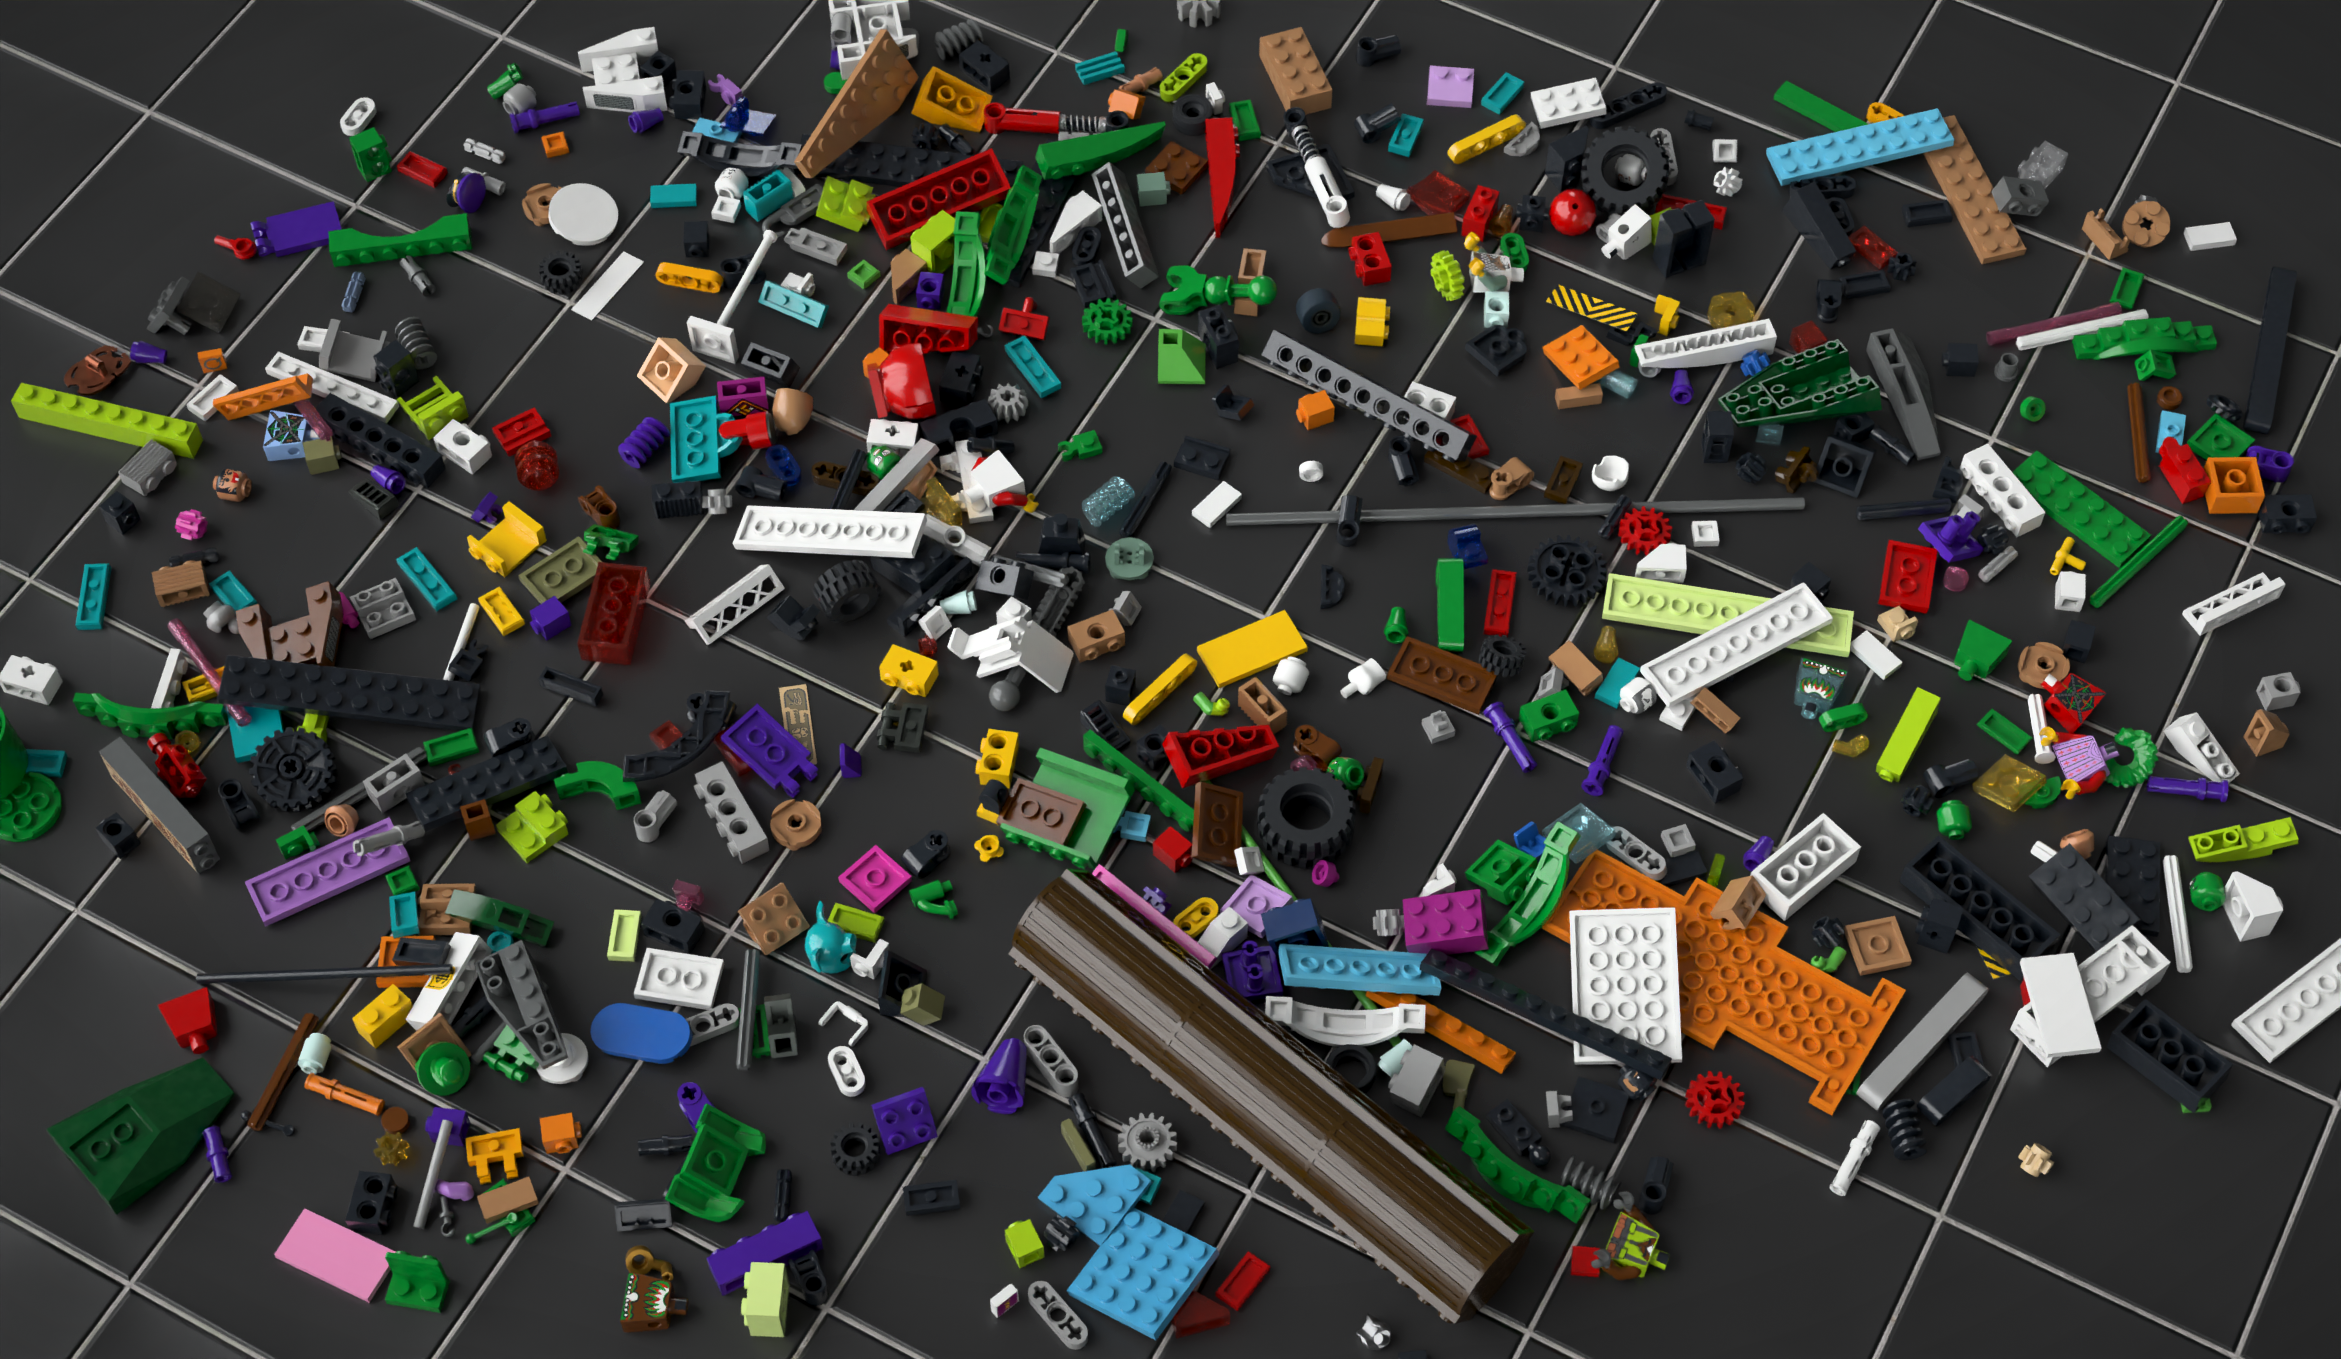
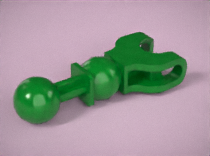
M1172 266L1168 269L1166 278L1172 287L1178 289L1164 293L1161 296L1159 307L1166 314L1186 315L1197 307L1207 306L1208 301L1215 305L1228 301L1229 305H1233L1234 297H1249L1257 305H1268L1277 296V285L1272 278L1265 275L1253 278L1249 284H1235L1232 275H1228V279L1218 275L1208 279L1207 274H1199L1191 266Z

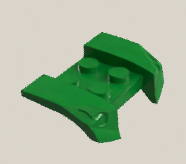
M705 1104L695 1126L698 1132L680 1174L675 1175L665 1200L694 1216L721 1222L730 1219L745 1203L744 1200L730 1197L746 1156L765 1154L766 1141L765 1134L732 1118L709 1104Z

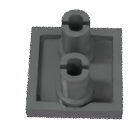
M181 276L176 283L172 281L168 288L162 292L157 301L159 304L151 311L147 318L151 321L147 330L155 334L162 325L165 326L167 324L182 333V335L187 333L192 322L174 312L175 307L185 311L194 318L202 306L184 295V291L190 282L189 280Z

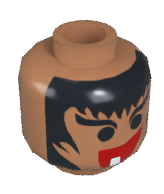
M224 469L220 472L219 476H215L213 488L220 499L241 502L250 495L252 482L243 471Z

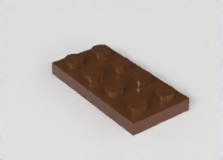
M1407 636L1387 674V679L1479 715L1498 675H1495L1494 671H1486L1487 667L1483 668L1481 664Z

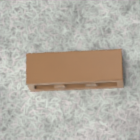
M1600 383L1590 384L1581 390L1576 386L1556 389L1555 394L1558 409L1601 404L1603 397Z
M1706 687L1698 692L1690 702L1725 734L1740 719L1738 715Z

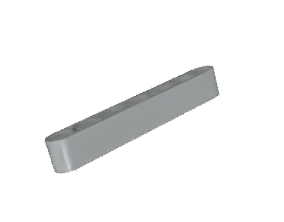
M1968 972L1965 973L1863 1082L1856 1095L1879 1111L1947 1039L1948 1035L1983 1000L1989 988Z

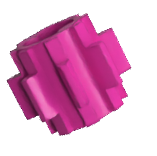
M191 509L190 511L179 513L175 529H177L176 532L181 533V538L192 541L193 538L199 539L203 537L207 530L208 521H206V517L201 516L202 512Z

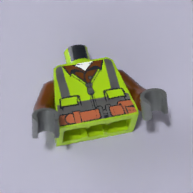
M1627 1191L1620 1192L1619 1195L1623 1198V1201L1620 1199L1614 1200L1613 1205L1617 1209H1624V1213L1620 1212L1606 1249L1593 1252L1599 1259L1592 1261V1267L1596 1269L1601 1267L1619 1281L1644 1277L1649 1264L1665 1270L1670 1254L1656 1249L1659 1234L1636 1205L1633 1204V1195Z

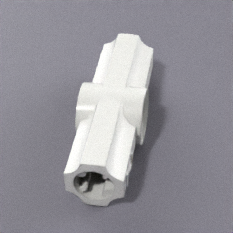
M929 514L926 515L928 520L923 532L924 535L953 552L954 555L962 558L967 556L972 560L973 564L979 567L981 560H987L991 547L968 536L961 527L950 526ZM957 538L960 542L951 543L949 539Z

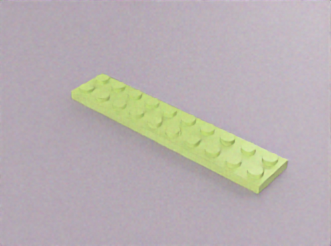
M1609 573L1602 619L1704 634L1772 598ZM1825 607L1833 617L1832 623L1785 648L1848 657L1854 611Z

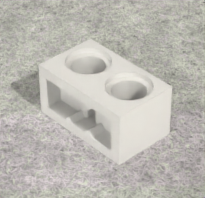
M1413 381L1404 396L1449 421L1455 411V396ZM1407 412L1403 418L1407 419L1408 421L1410 416Z

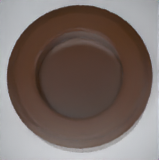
M2172 386L2163 387L2157 396V403L2166 410L2177 409L2182 401V393Z
M391 1107L383 1113L381 1124L388 1134L400 1135L408 1129L410 1119L403 1108Z

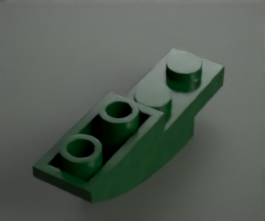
M456 889L453 891L445 912L446 915L493 932L497 930L544 948L554 921L532 914L528 909Z

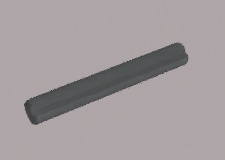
M996 554L991 555L990 559H988L990 562L992 557L1006 560L1007 565H1011V561L1026 564L1025 569L1034 571L1032 580L1061 588L1065 587L1066 583L1069 582L1067 574Z

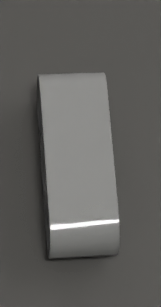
M1039 1025L1028 1027L1024 1032V1044L1027 1047V1055L1060 1096H1073L1079 1088L1077 1069L1045 1028ZM1034 1039L1041 1040L1038 1044L1031 1043ZM1048 1059H1056V1060H1057L1055 1063H1047V1062H1045V1061L1048 1060ZM1064 1078L1072 1079L1069 1083L1061 1082Z

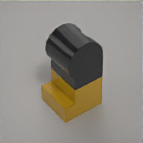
M990 779L979 796L981 804L977 809V816L997 824L996 820L1009 797L1008 788L1002 782Z

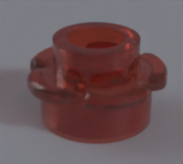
M925 635V638L918 639L920 654L932 659L934 653H937L935 639H930L928 635Z

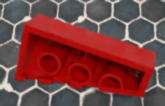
M888 304L879 314V347L888 354L896 348L911 343H921L923 354L930 351L969 350L978 336V317Z

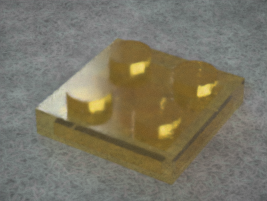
M2005 754L1973 783V791L2015 812L2047 783L2046 775Z

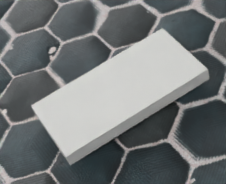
M2074 953L2022 958L2020 965L2046 1057L2100 1052V1041Z

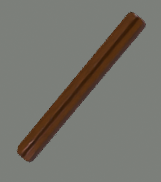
M2138 382L2129 384L2127 390L2136 479L2139 483H2144L2150 480L2151 475L2142 387Z
M306 1013L303 1016L247 1123V1126L252 1130L261 1131L265 1121L268 1120L299 1060L305 1040L314 1032L319 1022V1017L315 1014Z

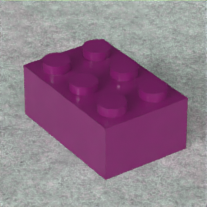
M1480 889L1403 899L1405 943L1409 953L1428 954L1431 949L1450 955L1489 949L1485 902Z

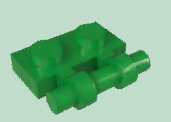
M507 1025L493 1044L499 1049L498 1053L486 1052L483 1055V1061L488 1063L491 1069L495 1071L500 1070L505 1073L507 1078L513 1081L518 1080L522 1083L528 1079V1073L524 1072L527 1066L535 1070L539 1066V1063ZM511 1056L517 1059L515 1063L512 1064L508 1063L507 1061Z

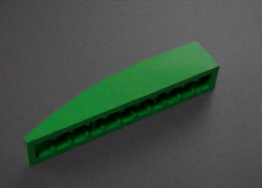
M1164 121L1040 144L1035 158L1044 180L1051 178L1059 179L1072 174L1080 175L1084 172L1101 168L1109 162L1113 164L1143 150L1162 137L1166 124Z

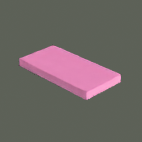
M304 1209L274 1255L277 1259L370 1303L391 1270L385 1259L386 1253H395V1251Z

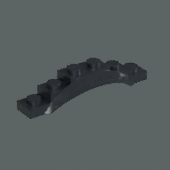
M683 131L677 152L681 156L695 157L705 165L720 172L727 168H736L743 171L747 178H757L768 175L776 169L784 170V167L799 169L794 161L804 146L802 144L786 142L776 146L747 145L705 136L703 133Z

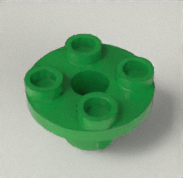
M440 1041L429 1046L421 1054L415 1064V1070L419 1083L426 1091L434 1095L446 1096L455 1093L465 1084L470 1072V1062L466 1052L461 1047L450 1042Z

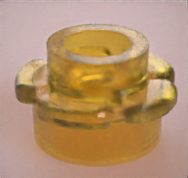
M188 730L180 732L175 738V744L183 745L189 754L199 748L200 742L198 741L199 737Z

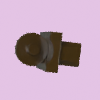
M1803 446L1800 452L1790 450L1786 456V464L1789 468L1779 466L1775 471L1776 481L1785 484L1789 493L1794 494L1801 482H1812L1819 476V472L1816 469L1817 464L1809 456L1810 447Z

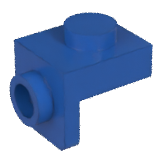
M1531 821L1514 833V839L1518 850L1535 857L1539 863L1545 848L1544 841L1546 838L1539 834L1536 823Z

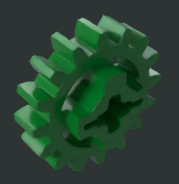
M1107 298L1106 302L1098 299L1097 305L1090 303V309H1084V316H1082L1083 331L1088 332L1089 339L1095 337L1096 343L1104 340V344L1107 345L1108 341L1112 340L1116 344L1117 338L1124 340L1125 333H1131V327L1133 326L1131 310H1127L1126 304L1120 306L1119 300L1111 303L1110 298Z

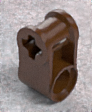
M600 485L596 486L595 490L585 497L580 496L578 498L582 509L598 525L611 529H616L620 525L617 505Z
M1301 725L1295 731L1294 752L1312 763L1316 768L1322 769V771H1327L1331 761L1342 753L1341 746L1335 740L1328 738L1310 725Z

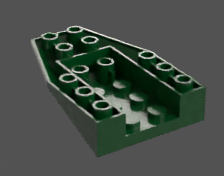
M1839 339L1774 362L1718 398V403L1724 411L1732 412V421L1737 427L1808 422L1882 410L1880 387L1869 375L1859 377L1850 366L1848 350Z
M202 1057L121 1089L46 1130L59 1149L69 1160H72L95 1187L101 1198L117 1215L185 1163L203 1139L204 1130L214 1124L235 1093Z

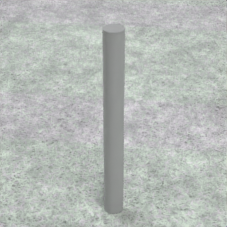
M442 1120L413 1227L421 1229L425 1227L453 1125L451 1121Z

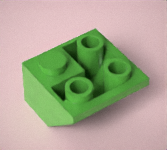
M1159 329L1158 384H1205L1206 344L1183 329Z

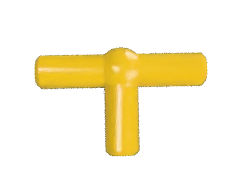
M2066 537L2061 549L2056 552V559L2050 569L2051 574L2058 575L2064 563L2081 571L2085 568V561L2069 554L2075 543L2073 538Z

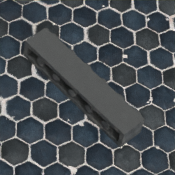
M1109 162L1092 173V177L1125 277L1139 288H1143L1158 278L1159 274L1126 176Z

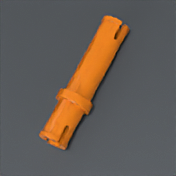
M310 1073L305 1081V1089L323 1094L328 1100L336 1099L373 1113L376 1116H379L384 1109L385 1101L383 1099L344 1086L339 1080H329L315 1075V1073Z

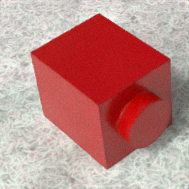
M1170 826L1153 842V855L1176 873L1180 868H1186L1193 859L1192 843Z

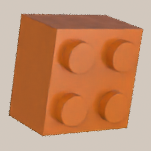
M2256 457L2208 458L2203 469L2211 480L2205 493L2209 514L2258 513L2265 494Z

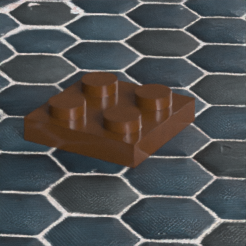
M1170 141L1147 166L1145 174L1164 172L1165 181H1170V189L1183 195L1208 167V160Z

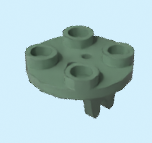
M1129 537L1112 543L1107 549L1105 561L1113 578L1135 580L1144 579L1148 576L1153 566L1154 556L1152 549L1147 543L1140 539Z

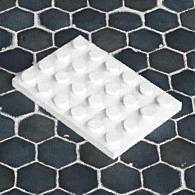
M1675 908L1569 911L1573 1013L1605 1028L1612 1029L1622 1036L1636 1040L1646 1047L1662 1052L1664 1055L1672 1058L1671 1063L1682 1062ZM1574 1041L1575 1065L1624 1064Z

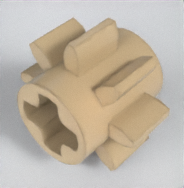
M2034 1143L2032 1148L2026 1145L2018 1158L2023 1160L2020 1167L2035 1177H2038L2041 1172L2046 1175L2054 1164L2050 1160L2052 1152L2038 1143Z

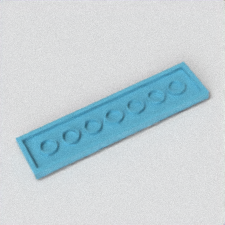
M1937 108L1769 147L1766 150V155L1781 186H1784L1793 181L1800 182L1803 179L1822 177L1954 145V138Z

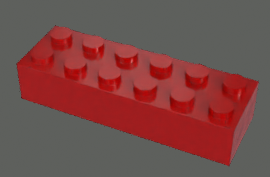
M991 148L867 201V212L885 249L888 250L911 240L910 236H912L913 232L924 226L932 216H936L940 211L944 210L953 218L956 217V211H979L1006 199L1011 186Z

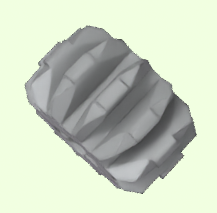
M1008 382L1004 387L999 384L997 389L991 390L988 404L998 421L1005 419L1008 423L1010 419L1018 421L1019 416H1025L1028 399L1025 390H1020L1018 384L1011 387Z

